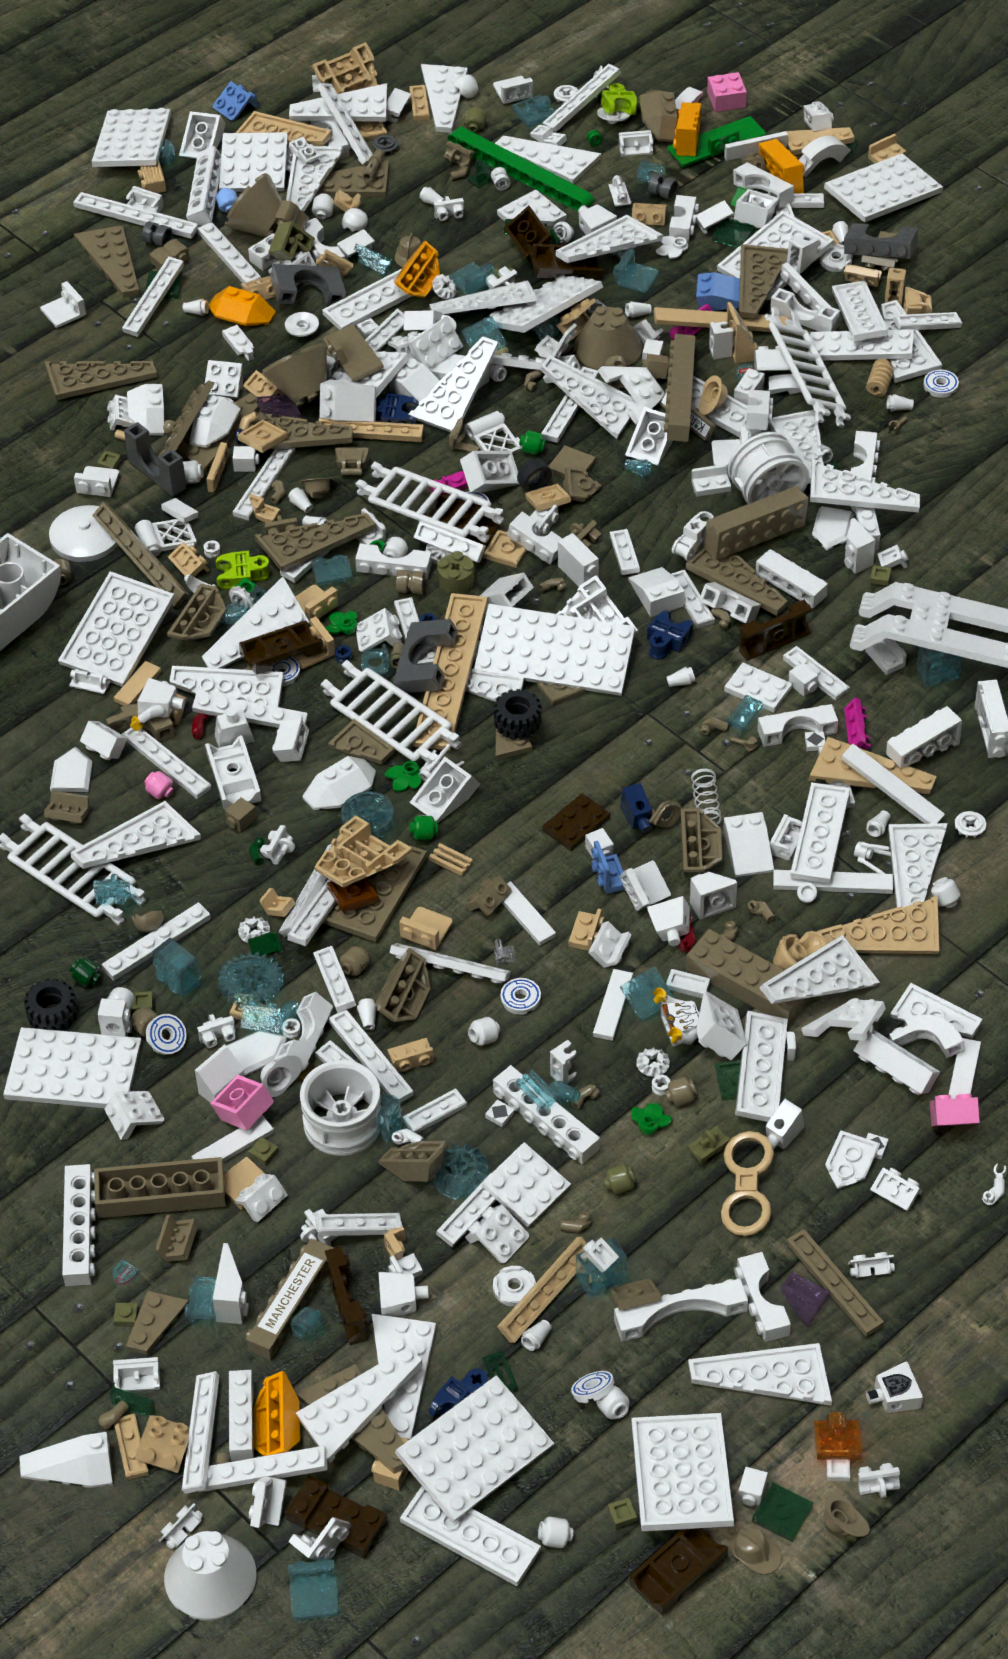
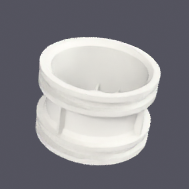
M765 432L749 438L736 449L728 464V475L735 486L742 491V495L748 504L797 486L804 492L809 481L807 467L794 454L793 447L788 440L777 432Z
M336 1060L316 1067L306 1076L300 1089V1101L303 1112L304 1131L310 1143L324 1153L337 1156L356 1154L372 1145L378 1138L383 1124L380 1087L375 1075L367 1067L357 1062ZM346 1094L344 1100L337 1102L332 1097L334 1095ZM361 1099L369 1104L367 1109L357 1111L354 1107ZM317 1106L328 1110L327 1116L319 1117L313 1111Z

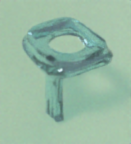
M649 159L641 160L637 171L639 181L649 182L653 175L649 174V171H655L665 176V167L651 163Z
M382 644V649H368L363 652L361 659L362 670L370 668L379 675L387 672L389 668V650L386 649L385 644ZM372 658H380L383 661L381 665L376 667L368 664V661Z

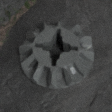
M381 135L373 140L372 146L374 151L380 149L384 154H392V151L397 150L398 140L390 135Z

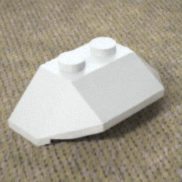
M144 384L128 391V418L134 424L139 422L149 430V435L164 436L162 384Z
M208 394L193 421L190 445L207 448L211 446V443L217 442L229 434L241 411L231 398Z
M347 756L317 774L302 796L303 800L313 810L341 808L372 789L376 770L365 759Z

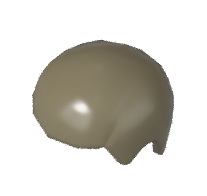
M159 910L148 912L143 916L136 914L132 916V920L139 931L147 933L159 928L163 923L164 917L162 911Z

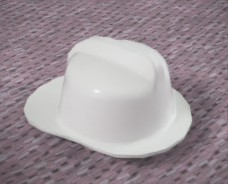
M286 1055L276 1062H270L263 1067L260 1076L261 1084H264L271 1097L283 1094L299 1076L303 1067L301 1059L295 1055Z

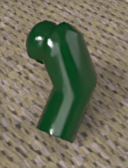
M257 837L249 847V853L256 865H260L264 861L260 852L262 846L266 844V840L263 837Z

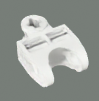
M706 511L695 515L684 526L683 535L674 542L672 554H678L684 557L686 561L695 556L704 547L707 521H702L701 518L708 517L711 519L713 515Z

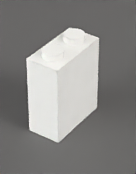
M573 533L558 541V567L578 587L595 575L599 578V558Z
M524 572L499 578L480 595L488 598L485 614L489 604L513 607L534 588Z

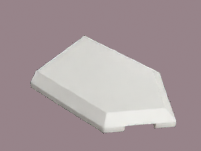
M820 507L812 536L820 541L826 551L832 549L834 545L845 543L854 513L848 510Z
M76 746L54 761L50 792L53 790L60 792H89L93 762Z
M259 1030L226 1046L244 1069V1075L247 1076L262 1069L266 1064L275 1062L274 1059L281 1044L286 1043L288 1037Z
M840 1130L825 1163L837 1189L866 1178L880 1143Z

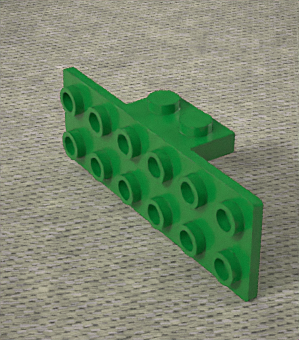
M751 116L699 134L696 156L676 155V149H673V144L667 146V150L682 167L725 152V144L766 136V132Z

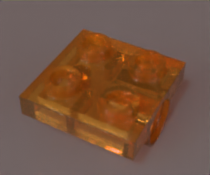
M832 1412L827 1416L826 1420H814L813 1428L817 1460L862 1459L863 1451L859 1420H847L846 1415L842 1412Z

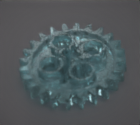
M248 952L247 956L240 953V958L232 956L233 961L226 960V965H221V971H218L219 991H222L223 997L227 996L228 1001L234 999L235 1005L242 1002L243 1007L246 1003H250V1006L253 1007L254 1002L261 1005L262 1000L268 1003L269 997L275 998V993H280V987H283L284 979L279 962H273V957L267 959L266 954L260 957L259 952H256L254 956L251 955V952ZM245 967L248 968L250 976L247 975V969Z

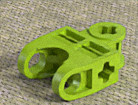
M619 83L609 84L610 91H602L601 105L606 114L613 115L616 111H623L630 115L636 114L637 97L634 91H626L625 86Z
M249 551L220 555L216 559V567L225 572L217 577L218 587L230 590L244 577L251 582L267 580L271 575L268 568V558L263 555L250 557ZM222 561L228 562L227 564H220ZM229 580L228 583H222L220 581Z

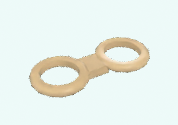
M747 1131L739 1133L731 1138L724 1151L725 1164L736 1175V1192L729 1195L723 1203L721 1218L727 1230L735 1235L749 1236L760 1232L768 1224L771 1216L770 1202L764 1194L758 1191L759 1175L766 1171L772 1163L774 1151L769 1139L759 1132ZM745 1141H756L765 1150L762 1161L751 1168L740 1167L733 1161L734 1150ZM749 1198L759 1202L762 1206V1214L753 1225L738 1226L730 1219L731 1208L739 1200Z

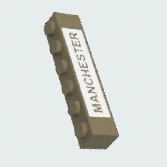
M312 1238L307 1245H303L297 1261L292 1262L286 1278L281 1279L277 1292L269 1298L267 1308L264 1312H260L256 1325L248 1331L246 1335L248 1351L270 1361L272 1360L327 1273L329 1265L325 1250L333 1249V1247Z

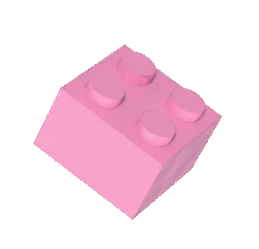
M739 72L708 77L707 93L715 112L746 107L747 91Z
M236 1075L210 1104L221 1121L247 1131L274 1103V1100L264 1084Z
M972 1094L956 1095V1099H951V1095L935 1096V1100L930 1101L931 1126L980 1123L978 1097L972 1098Z

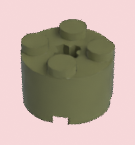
M455 551L437 562L438 584L443 592L451 594L450 592L465 594L472 589L474 583V564L468 556L463 555L461 551Z

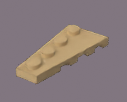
M850 127L819 131H786L788 134L787 146L793 155L803 154L802 149L823 136H834L844 144L855 142Z

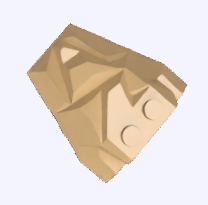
M366 42L353 47L345 55L328 62L325 59L312 65L318 80L321 83L332 84L337 94L378 85L376 80L377 72L374 70L373 65L374 56Z
M355 815L340 828V835L337 839L334 838L331 841L332 847L329 851L325 850L314 868L318 873L345 887L399 863L412 852V848L399 840L391 846L371 835L368 822Z

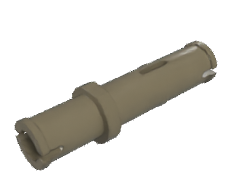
M375 150L374 154L369 158V164L362 174L364 181H371L377 168L380 167L384 157L382 150Z

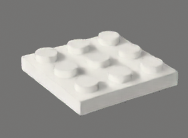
M525 1142L481 1184L489 1194L527 1228L571 1185L570 1182Z

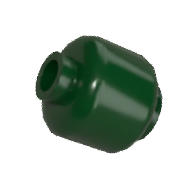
M86 957L78 958L70 969L72 973L71 978L83 987H89L91 984L96 985L101 977L99 974L100 966Z

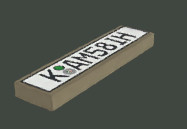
M667 389L659 403L665 409ZM691 406L690 429L705 441H709L716 425Z

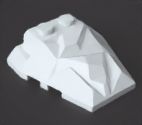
M596 575L581 584L573 598H570L563 610L557 613L559 615L634 626L628 617H623L607 596L606 587ZM636 627L634 635L638 633V629Z

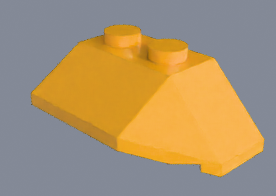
M424 241L394 279V284L407 295L425 298L433 287V279L440 275L437 258L438 251L427 241Z
M231 286L217 293L209 303V309L215 318L244 326L269 325L276 315V311L260 294Z
M281 1371L264 1379V1386L253 1408L254 1449L263 1456L288 1452L300 1441V1421L296 1415V1412L300 1410L299 1399L286 1373Z

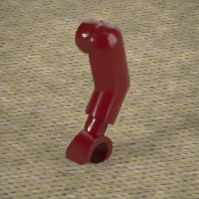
M199 713L193 718L191 730L193 738H202L204 721L210 715Z
M691 915L689 933L685 935L679 944V949L683 953L690 952L696 943Z

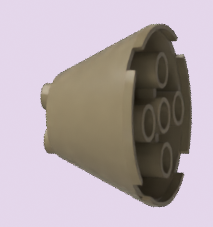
M264 173L255 179L256 183L252 187L248 185L232 205L227 214L229 220L228 222L225 221V225L228 228L265 238L276 233L278 222L275 216L282 200L271 176Z
M597 307L574 342V355L576 359L585 364V367L597 371L600 367L604 366L605 361L611 356H622L626 360L627 366L636 364L642 354V342L624 315L623 310L619 307Z
M325 343L300 350L301 353L297 356L292 357L290 354L272 363L262 370L263 376L292 400L296 406L304 404L305 401L310 403L316 400V396L320 397V383L327 381V346Z

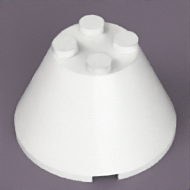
M203 1531L188 1537L170 1557L164 1574L166 1593L174 1607L188 1614L191 1618L205 1621L222 1619L244 1606L243 1603L253 1593L257 1580L256 1565L250 1551L238 1540L220 1534L217 1531Z

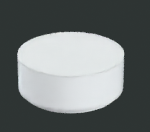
M803 883L798 887L797 896L800 901L810 903L815 900L817 889L812 883Z

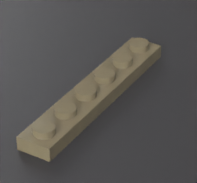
M804 1229L787 1239L786 1244L865 1337L883 1327L884 1321Z

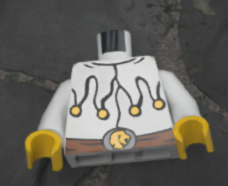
M656 988L653 992V995L656 996L654 1002L656 1004L662 1003L661 1018L672 1046L674 1047L682 1043L691 1045L698 1038L696 1030L700 1011L697 1010L695 1002L672 998L666 995V991L663 988Z

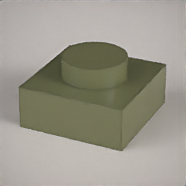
M104 451L97 462L98 467L116 469L121 462V455Z
M873 565L870 583L888 586L891 568Z
M152 991L132 992L134 995L132 1013L142 1007H149L153 1010Z
M261 1137L248 1151L249 1156L266 1166L277 1154L278 1146Z
M116 1303L113 1320L114 1326H134L138 1315V1303Z
M629 1498L608 1504V1511L615 1528L637 1521V1515Z

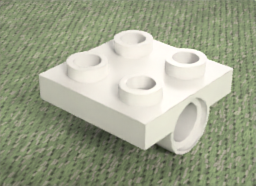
M208 360L205 383L208 380L214 383L209 394L238 399L239 391L243 385V364Z

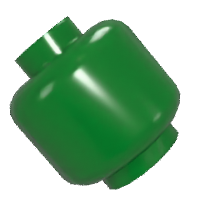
M528 430L525 435L521 434L519 445H522V452L538 455L539 452H543L546 439H543L541 433Z
M416 815L413 822H409V833H413L415 840L430 841L434 836H437L438 822L434 820L433 816Z

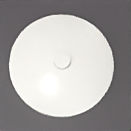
M86 505L74 507L63 512L53 521L49 530V538L53 550L59 556L70 561L89 562L101 559L116 549L118 544L92 516L99 506Z

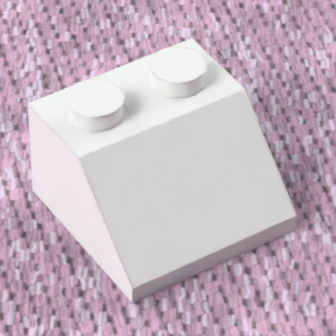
M747 189L736 202L734 219L743 224L748 223L756 228H762L771 220L779 198Z
M760 346L758 350H754V370H790L779 346H775V349L771 350L768 349V346Z
M853 518L851 519L847 534L844 562L846 567L856 574L873 566L875 539Z
M711 872L698 874L691 878L690 904L699 920L736 908V880Z
M225 1044L195 1069L198 1092L210 1103L236 1075L245 1077L244 1069Z

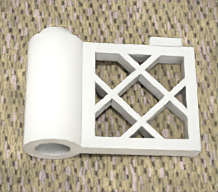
M498 411L465 424L467 435L477 443L482 451H491V449L496 451H512V455L522 451V445H519L520 439L513 436L505 425L504 415ZM503 430L506 436L505 438L496 436V433ZM487 438L491 439L490 444L483 443L481 440ZM494 440L503 442L502 447L493 445ZM506 443L513 444L515 448H505Z
M178 519L151 523L148 520H142L135 525L138 538L155 557L161 551L176 549L182 542L188 547L190 545L193 547L197 545L189 522L183 523ZM183 524L185 526L183 530L176 527ZM166 528L168 530L166 531V533H164L158 529ZM173 531L175 533H178L179 535L177 537H174L169 534ZM185 536L190 538V540L184 541L181 538ZM165 539H168L173 542L169 544H164L163 541Z

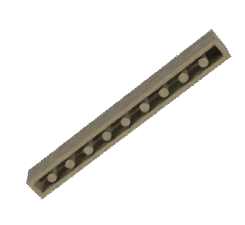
M675 334L674 340L670 342L664 433H667V440L688 442L695 351V336Z

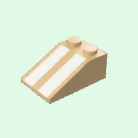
M727 302L728 326L726 328H732L733 360L735 364L754 361V350H758L756 342H753L752 332L748 330L732 303Z

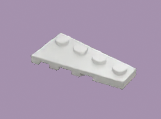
M471 669L466 692L495 702L496 698L501 696L503 692L507 693L511 689L513 691H516V689L522 691L524 677Z

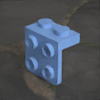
M230 81L213 104V108L229 120L235 121L248 103L256 109L260 103L256 100L257 96L249 91L247 93V89L239 84L237 86Z
M594 841V848L591 849L594 860L591 861L593 871L598 874L599 886L603 887L605 894L624 890L625 888L619 878L623 873V869L617 854L605 857L599 841Z

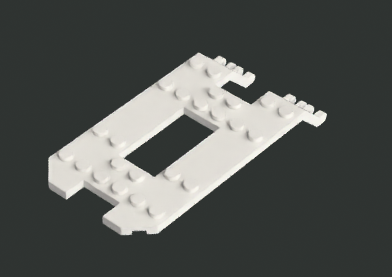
M895 582L874 594L869 592L863 594L859 608L860 616L871 618L893 605L912 609L910 619H906L901 615L887 614L866 626L856 625L850 642L852 649L862 651L887 638L1008 668V643L947 629L949 619L1008 633V609L952 596L947 592H936L915 587L910 583Z

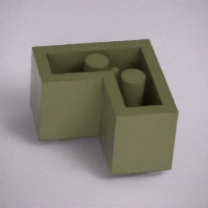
M292 221L279 223L268 253L279 261L293 259L294 254L298 251L310 252L315 238Z

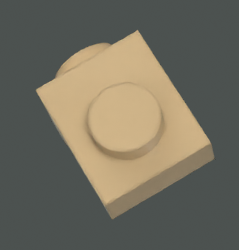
M269 888L260 899V903L267 915L285 917L296 904L291 897L278 896L273 888Z

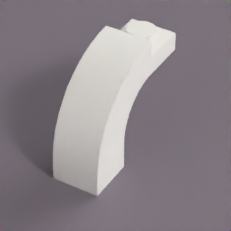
M823 136L815 139L802 149L804 154L799 161L804 165L805 171L803 176L807 177L814 167L825 158L832 157L841 162L851 150L834 136Z
M920 1014L904 1019L905 1027L896 1028L889 1034L890 1040L899 1046L917 1039L932 1040L939 1045L946 1058L965 1050L964 1040L958 1030L945 1019L934 1015Z

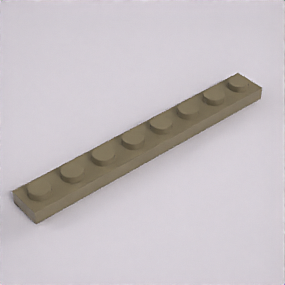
M102 502L92 516L156 588L175 595L172 606L178 608L189 594L108 503Z

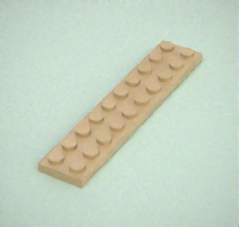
M451 593L445 619L452 620L458 629L454 645L437 646L433 664L439 665L445 677L441 690L426 691L423 700L425 706L452 724V727L449 729L452 733L456 731L488 604V598L483 596ZM422 712L419 715L417 727L428 718ZM434 721L412 742L413 747H420L441 725ZM440 738L429 749L443 750L449 742Z

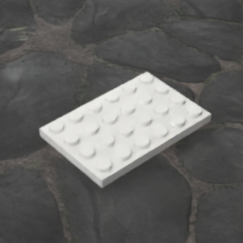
M145 108L142 110L113 109L107 111L93 155L92 166L157 165L171 117V110L165 108Z
M902 153L825 183L824 189L863 222H867L942 192L943 186Z
M782 210L743 244L788 249L790 240L807 233L812 237H818L821 241V245L817 249V259L834 245V239ZM741 246L717 265V271L724 275L740 278ZM780 275L766 300L771 299L778 288L782 289L787 285Z
M559 275L555 278L556 280L543 284V287L533 290L537 301L506 305L503 307V310L491 313L490 317L485 319V323L490 327L524 333L602 289V282L594 279H584L583 277Z
M110 571L58 660L59 664L88 672V675L91 673L105 675L110 683L123 687L131 677L172 605L175 595Z
M21 1027L3 1094L4 1099L105 1108L114 1092H131L142 1040L136 1037Z
M496 1375L396 1449L395 1454L448 1518L455 1522L554 1445V1442Z
M721 1413L632 1418L641 1531L734 1526Z

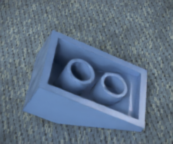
M716 272L698 274L696 293L698 307L701 308L705 304H710L712 311L727 309V302H731L734 308H739L740 278Z

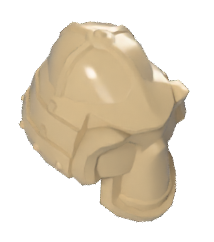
M814 931L806 932L801 939L796 934L783 936L776 948L773 964L786 970L824 947L826 939L822 934Z

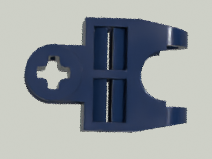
M387 393L386 399L376 398V421L374 422L390 423L391 421L392 423H404L403 421H411V424H415V418L408 414L417 408L419 402L410 396ZM412 403L415 407L408 406L407 404Z
M663 610L647 627V639L651 645L649 649L650 657L657 660L664 659L671 649L680 653L692 634L694 621L687 619L681 623H672L670 621L672 615L670 611Z
M473 1369L467 1373L461 1382L451 1376L434 1398L429 1409V1415L436 1418L439 1414L442 1415L487 1383V1374L481 1369Z

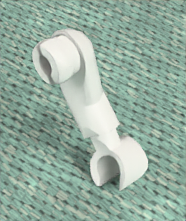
M998 1164L994 1166L996 1177L994 1179V1187L983 1194L982 1200L986 1205L995 1204L1004 1195L1005 1180L1003 1178L1007 1175L1006 1166H1004L1002 1173H997Z

